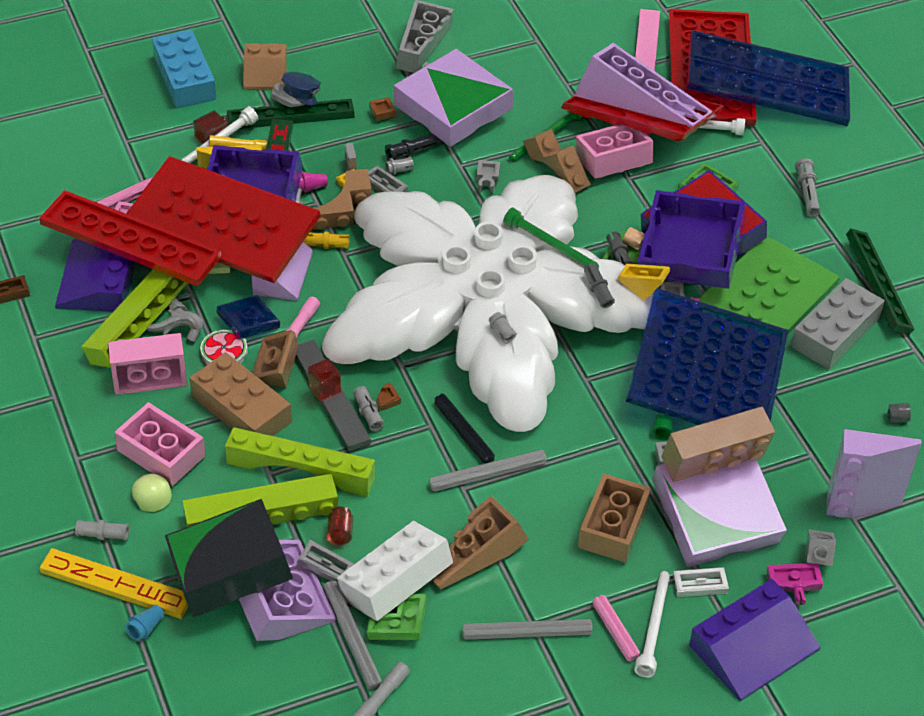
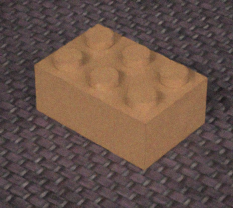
M603 473L580 528L578 548L626 563L647 511L651 488Z

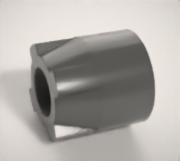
M909 403L889 404L887 410L889 423L910 422L911 411Z

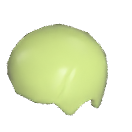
M154 473L143 475L132 486L133 499L142 511L155 512L161 510L171 501L172 492L169 483L163 476Z

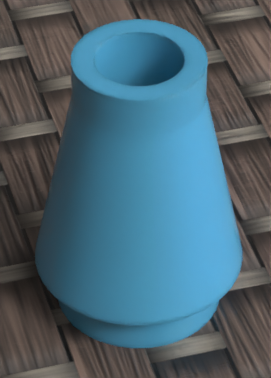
M154 605L130 617L125 626L127 633L136 641L146 639L159 621L164 618V611L160 606Z

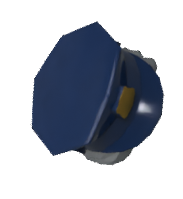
M300 72L284 73L281 79L284 85L276 83L271 92V97L275 102L290 108L302 105L312 106L317 103L315 95L320 90L321 82L311 75Z

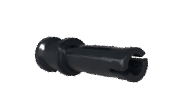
M434 134L414 140L403 139L401 143L385 145V155L388 161L391 158L393 160L402 157L408 158L418 151L445 144V142Z

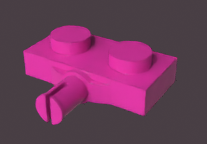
M804 563L767 566L768 581L773 579L785 592H793L795 604L798 606L799 604L804 605L806 603L803 591L822 590L823 581L819 564Z

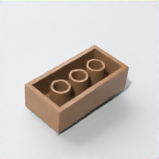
M226 352L189 377L191 396L231 429L235 427L274 436L292 423L291 404Z
M762 406L671 433L661 457L673 482L703 473L710 475L723 467L733 468L743 461L761 459L775 434V430Z

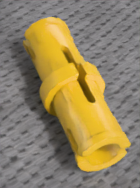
M327 231L324 233L310 232L304 243L307 246L324 247V249H349L350 236L348 234H330Z

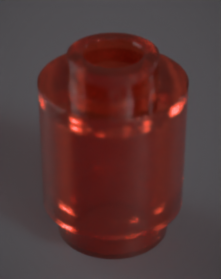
M342 506L335 507L328 516L327 539L334 545L342 546L352 540L354 517L350 509Z

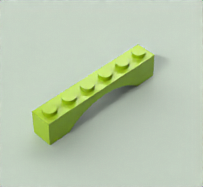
M233 427L225 444L227 464L253 469L262 466H286L301 469L317 476L332 474L334 484L341 490L365 497L369 496L375 480L374 459Z

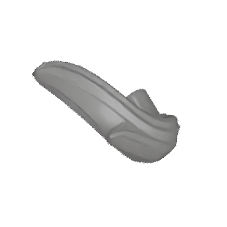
M168 310L171 315L169 318L160 323L149 325L146 329L150 332H162L163 335H167L176 327L189 326L191 329L186 339L195 342L203 326V320L194 312Z

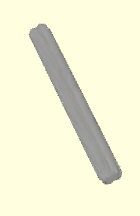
M541 449L434 476L429 479V486L435 492L545 464L546 454Z
M334 580L326 582L324 584V592L367 687L370 690H374L382 684L381 677L337 582Z
M590 619L472 623L463 625L462 634L464 639L592 634L593 627Z

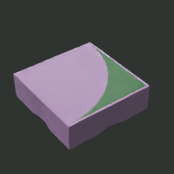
M757 460L743 461L733 468H728L727 466L718 469V471L710 475L703 473L677 482L672 481L665 464L656 467L652 481L663 509L672 522L674 536L687 567L717 560L731 553L747 552L780 543L787 531Z

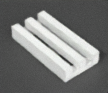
M724 567L673 572L677 597L728 594L729 587ZM720 577V579H706V578ZM687 579H696V580H692V581H681V580H687Z

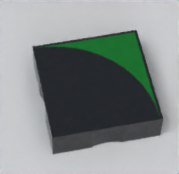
M262 498L165 535L183 594L193 618L230 604L241 597L264 591L293 579Z

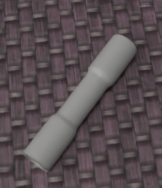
M398 662L384 678L382 684L359 707L353 716H374L377 709L392 691L396 690L409 675L410 669L408 666Z

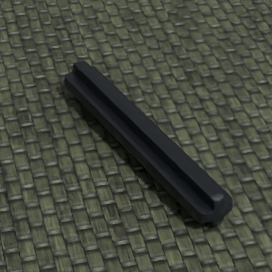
M443 393L436 396L434 404L483 464L494 462L495 454L449 398Z

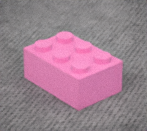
M620 124L577 135L576 153L581 164L594 179L603 178L610 174L621 173L625 170L653 163V140L646 133Z
M181 333L108 342L115 395L187 386Z
M149 402L114 432L117 451L149 472L163 476L171 486H174L206 456L204 437Z

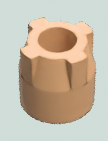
M630 227L625 233L623 243L639 251L645 234Z

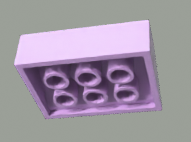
M844 429L827 491L826 515L854 518L901 506L921 447V440Z
M279 540L293 576L292 580L239 598L257 641L281 640L333 623L337 619L316 573L297 563L304 550L300 540Z

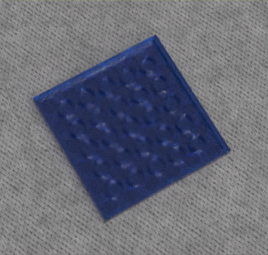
M657 288L653 292L626 402L696 425L763 406L771 422L789 330Z

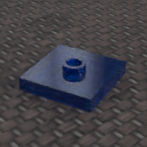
M258 295L217 306L216 313L239 340L280 328L279 319Z

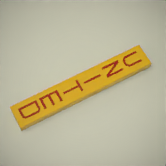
M51 548L40 566L42 574L146 608L158 605L162 608L164 614L179 619L183 618L189 607L182 590Z

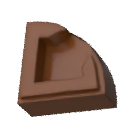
M391 382L385 384L378 394L377 405L379 412L401 404V398Z

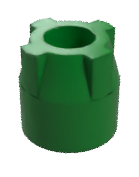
M656 415L653 427L655 438L659 440L669 439L673 431V417L671 415Z

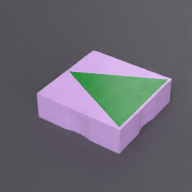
M455 49L395 84L394 105L414 120L424 124L431 133L451 147L471 135L480 126L492 122L513 109V89L458 49Z

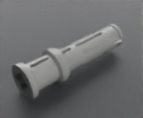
M805 158L797 161L795 164V170L799 175L797 181L803 190L807 215L809 217H816L821 213L815 188L817 176L813 172L814 162L811 159Z

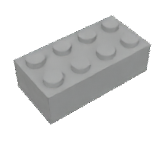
M846 278L795 327L790 347L830 370L880 319L885 300Z

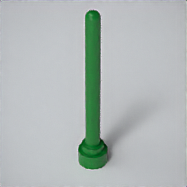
M568 111L564 117L544 131L552 129L553 133H556L571 121H580L584 117ZM522 145L509 155L510 161H516L527 153L525 145Z
M512 207L505 214L503 223L509 227H520L585 267L593 264L599 269L597 262L526 221L517 209Z

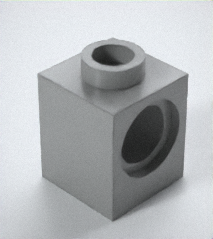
M808 529L805 548L807 563L833 566L836 547L834 533Z

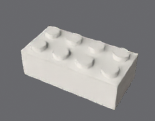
M412 521L338 576L337 580L345 601L378 621L453 563V559L446 538Z

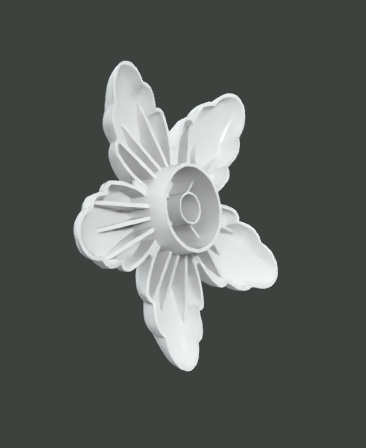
M538 175L525 180L509 182L500 196H491L483 202L477 227H475L472 218L464 208L455 202L442 201L438 203L430 195L420 191L381 192L370 195L361 201L354 211V219L364 229L363 236L365 240L381 248V257L397 265V267L389 269L380 275L372 286L366 287L354 294L347 303L346 310L326 332L322 342V350L329 360L340 364H354L367 359L382 361L394 358L407 349L416 352L426 350L441 341L455 329L458 331L456 363L462 370L469 371L470 387L473 394L480 401L488 405L493 418L501 426L515 432H525L532 430L543 420L547 409V396L555 386V371L552 360L558 355V344L549 321L580 332H587L592 330L593 327H597L609 332L620 333L630 328L650 329L658 327L667 319L668 310L663 298L656 290L644 301L619 281L618 276L625 267L621 262L599 259L586 249L572 247L597 262L603 279L608 282L607 287L615 299V303L608 308H602L596 294L590 290L591 285L584 273V265L522 228H511L503 223L505 214L513 207L521 212L526 221L561 242L568 244L574 237L572 225L578 218V211L575 204L576 196L574 190L563 179L550 175ZM496 312L505 314L506 321L517 333L515 339L509 343H504L497 331L489 326V318Z

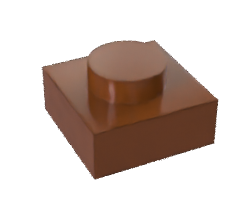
M389 97L369 101V108L376 121L396 117V109Z

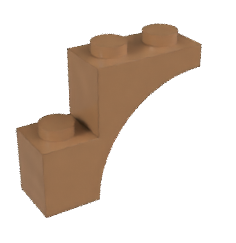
M552 129L539 132L523 141L530 159L538 160L548 165L560 179L565 180L571 185L574 193L590 185L574 146L560 149Z
M368 169L346 171V182L340 194L329 203L314 208L320 211L321 217L312 230L354 225L353 205L359 204L372 194Z

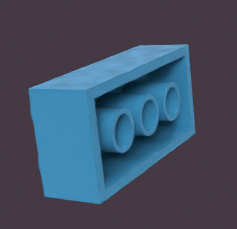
M192 29L152 38L154 58L176 108L216 100L214 77Z

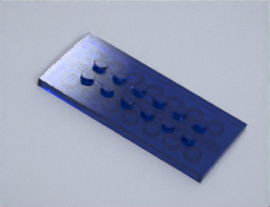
M692 30L689 43L687 89L848 126L850 122L849 67Z

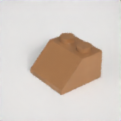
M245 44L244 90H272L276 83L284 85L281 79L283 74L287 72L286 44Z

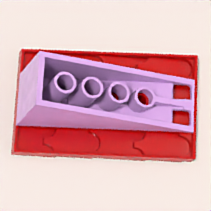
M612 43L592 56L575 95L565 101L561 109L586 118L594 117L613 125L621 124L649 135L652 132L674 141H683L688 135L705 125L707 121L715 118L722 111L724 105L691 97L622 48Z

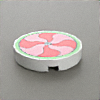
M219 330L204 338L200 351L202 360L207 365L225 352L242 364L248 353L246 339L241 334L232 330Z

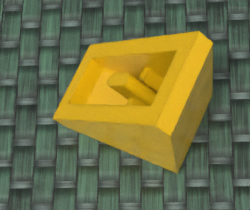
M626 264L618 279L645 301L663 283L670 272V267Z

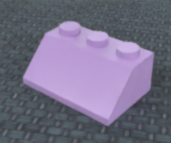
M303 242L275 284L252 275L253 295L298 301L313 250Z

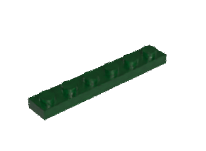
M850 228L846 233L850 242L849 245L857 257V262L864 271L865 278L873 290L872 293L885 300L882 312L888 321L889 328L895 333L910 335L915 329L868 233Z

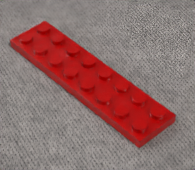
M66 190L59 195L39 218L40 225L195 286H199L221 257V250Z

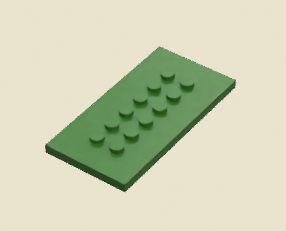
M767 236L766 239L752 247L735 263L729 289L711 287L699 298L701 317H696V320L677 319L662 334V337L667 338L684 350L685 355L739 386L839 283L840 276Z

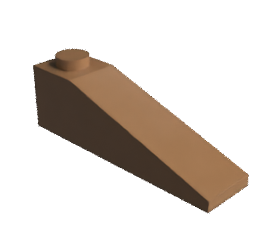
M492 496L474 509L467 517L468 523L462 531L457 530L454 534L455 540L449 547L453 563L432 579L440 590L510 556L529 540L519 522Z

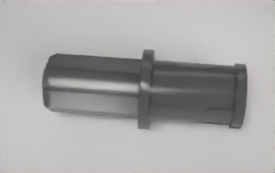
M589 264L584 268V273L591 285L590 290L596 294L601 304L600 306L608 308L615 303V299L607 287L608 282L603 279L596 265Z

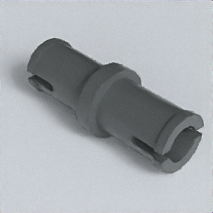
M616 231L611 232L614 239L608 234L606 240L610 245L612 258L623 265L633 264L628 255V247L623 244L620 233Z

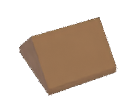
M289 330L263 338L253 374L265 384L287 388L299 347L294 331Z

